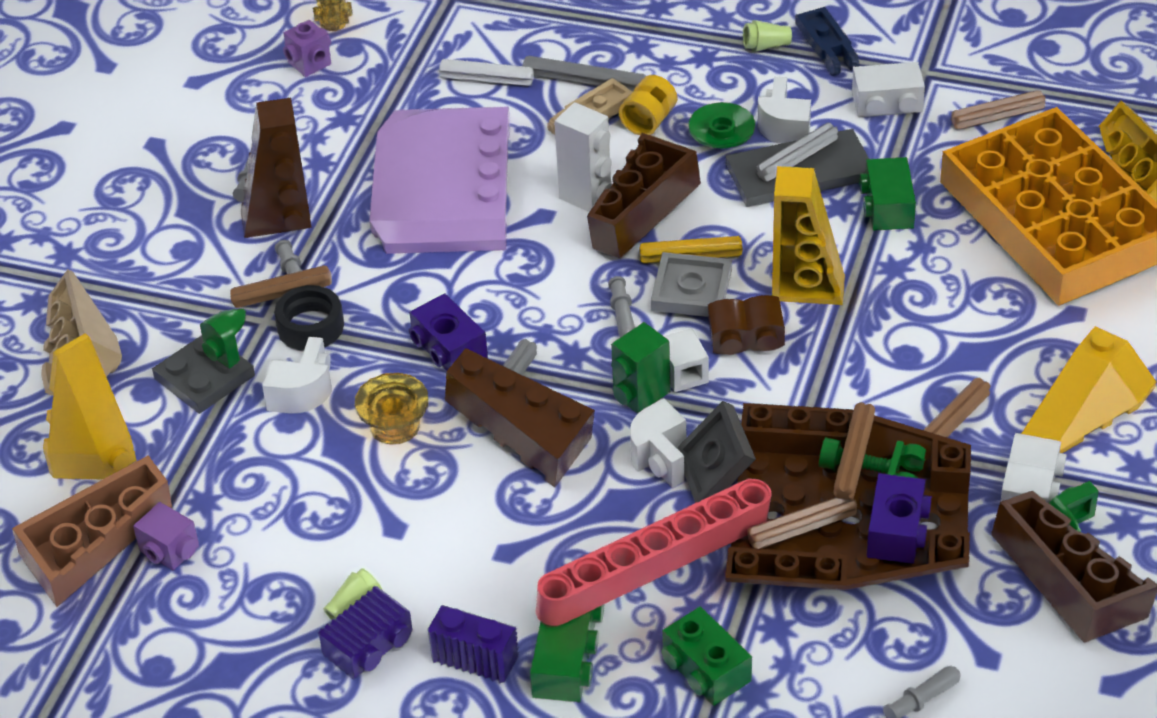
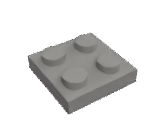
M662 252L651 297V311L708 317V304L726 299L732 271V259Z

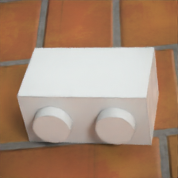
M918 62L853 67L852 95L858 117L923 112L925 85Z

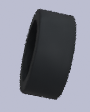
M318 285L297 287L283 294L276 303L274 315L280 340L288 347L304 351L308 338L317 337L323 338L325 348L334 343L343 332L344 317L338 295L328 288ZM307 311H321L328 314L324 320L311 325H298L290 322L293 317Z

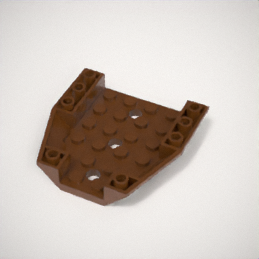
M743 403L741 425L756 460L737 478V483L747 479H758L765 482L771 489L769 512H777L782 516L835 498L833 492L839 465L836 466L835 470L819 467L820 453L825 437L841 440V447L844 449L854 409ZM876 415L874 416L865 452L868 456L879 457V459H892L897 440L904 442V445L918 444L926 449L925 462L921 471H909L901 465L898 473L909 472L919 479H926L924 495L932 496L929 520L921 519V523L932 522L938 526L934 529H927L924 549H916L914 564L867 557L868 531L879 473L873 470L870 471V469L866 470V468L862 469L861 467L853 497L857 503V513L851 516L859 520L858 523L847 524L840 520L760 549L752 548L747 536L738 539L728 547L725 582L848 590L969 567L968 496L971 476V445Z

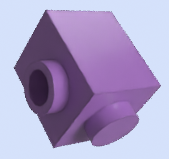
M158 502L133 525L139 551L144 553L151 562L155 564L161 563L173 571L184 560L189 559L199 547L194 521L161 502Z

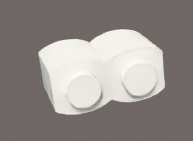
M1015 433L1004 477L1001 501L1029 491L1035 492L1048 503L1055 496L1059 495L1060 483L1054 482L1055 476L1063 477L1067 454L1060 453L1061 441Z

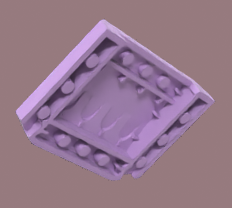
M509 107L395 110L377 131L370 210L371 232L375 238L378 237L386 254L506 250L508 138L510 137Z

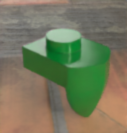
M245 309L221 311L200 324L203 351L211 360H217L229 369L240 361L235 335L244 325L246 319Z
M1088 481L1077 487L1065 489L1061 494L1055 496L1049 504L1070 518V526L1081 532L1078 524L1095 516L1099 490Z

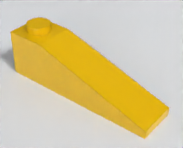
M1094 326L1075 349L1021 434L1061 441L1060 453H1064L1083 442L1084 436L1100 427L1103 430L1112 425V420L1124 412L1129 415L1137 410L1155 389L1157 381L1127 340Z
M84 333L53 351L49 389L53 392L52 409L47 410L46 421L50 424L49 438L44 439L43 452L50 475L57 479L103 480L137 461L127 425L90 337Z

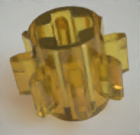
M316 0L317 6L313 7L314 21H320L321 28H325L328 31L343 29L346 24H349V17L353 16L352 4L345 0Z

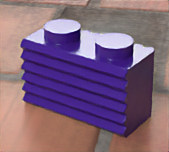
M374 586L372 591L362 595L361 599L356 600L354 605L344 609L343 613L338 614L336 619H332L330 624H326L325 628H321L318 634L324 657H327L335 666H339L347 675L355 679L363 671L369 672L375 669L380 663L382 656L394 646L397 648L403 646L408 641L413 628L410 611L378 586Z
M441 605L428 627L433 663L439 661L440 665L447 664L448 668L454 666L455 670L461 668L462 672L469 671L470 674L476 673L477 677L483 675L485 679L490 677L492 681L498 680L499 683H503L506 681L519 655V647H517L518 637H516L517 627L457 608Z

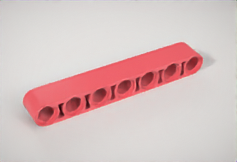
M758 479L741 481L546 573L537 583V618L549 626L565 624L747 536V530L750 527L767 521L771 501L770 487Z

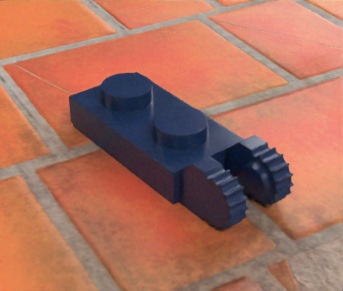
M826 7L795 15L796 26L820 59L824 60L826 69L830 74L834 76L841 73V64L838 57H836L839 55L843 56L844 63L850 70H853V67H859L858 54H856L851 46V41Z

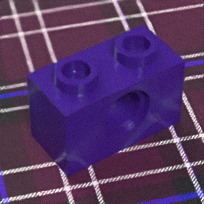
M445 293L409 312L411 322L409 334L412 341L417 347L422 346L430 354L432 361L437 367H443L447 371L465 348L488 358L486 332Z
M878 474L868 531V558L914 564L916 549H924L927 525L920 524L921 519L929 520L932 496L924 495L926 479Z

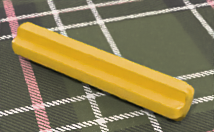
M740 236L644 242L639 247L642 263L660 262L662 252L726 258L739 257L743 251Z

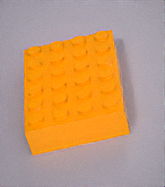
M1058 107L943 151L940 183L1058 306L1157 265V202Z

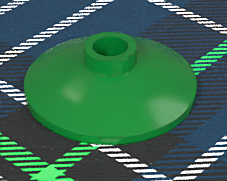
M718 102L702 106L689 119V132L697 142L712 148L739 146L748 141L755 131L753 115L746 108L733 103Z

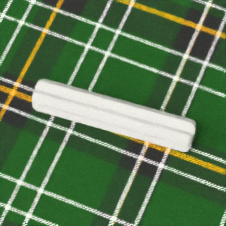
M452 59L441 60L439 66L440 77L448 79L531 86L534 78L533 68Z

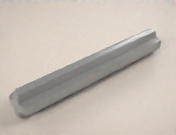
M530 55L526 56L523 61L524 67L533 68L534 76L600 86L613 78L631 91L646 77L645 74Z

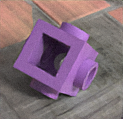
M309 19L283 32L285 46L283 47L284 55L288 63L305 78L332 64L329 48L331 39L324 28L318 27Z

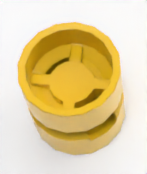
M647 75L621 104L619 108L621 122L634 134H653L664 118L675 107L678 101L676 90L663 77Z

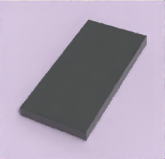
M853 128L839 131L836 141L793 167L814 168L820 191L859 183L860 173H866V159H869ZM796 141L726 155V166L746 207L774 201L776 177L769 182H764L757 176L756 167L759 163Z

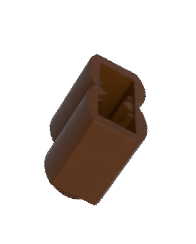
M760 295L744 301L739 299H722L708 304V323L713 353L733 355L748 349L771 351L785 346V326L779 297Z

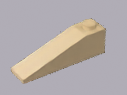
M67 269L48 296L46 325L52 329L49 338L44 342V351L50 354L49 363L45 362L42 365L41 376L45 393L51 396L53 392L49 389L53 351L84 333L90 337L106 377L109 373L116 371L122 359L116 335L74 272Z

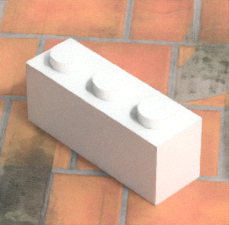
M574 102L554 121L559 199L590 212L604 189H610L612 185L608 116Z

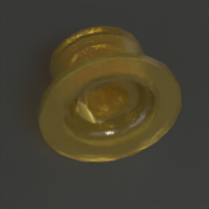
M386 373L373 377L359 388L355 396V410L361 421L369 425L370 432L376 440L390 445L402 444L415 437L420 429V418L429 406L428 391L424 384L412 375L403 373Z

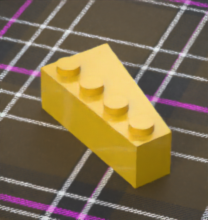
M777 166L774 191L772 296L779 297L782 302L843 305L845 274L814 168Z

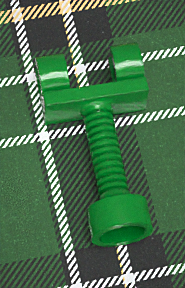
M825 437L820 453L819 467L835 470L836 466L840 464L844 450L841 447V440ZM897 440L892 459H879V457L865 454L862 469L866 468V470L870 469V471L873 470L878 473L881 471L882 474L885 472V474L917 478L909 472L898 473L899 467L901 465L909 471H921L925 462L926 449L918 444L904 445V442Z

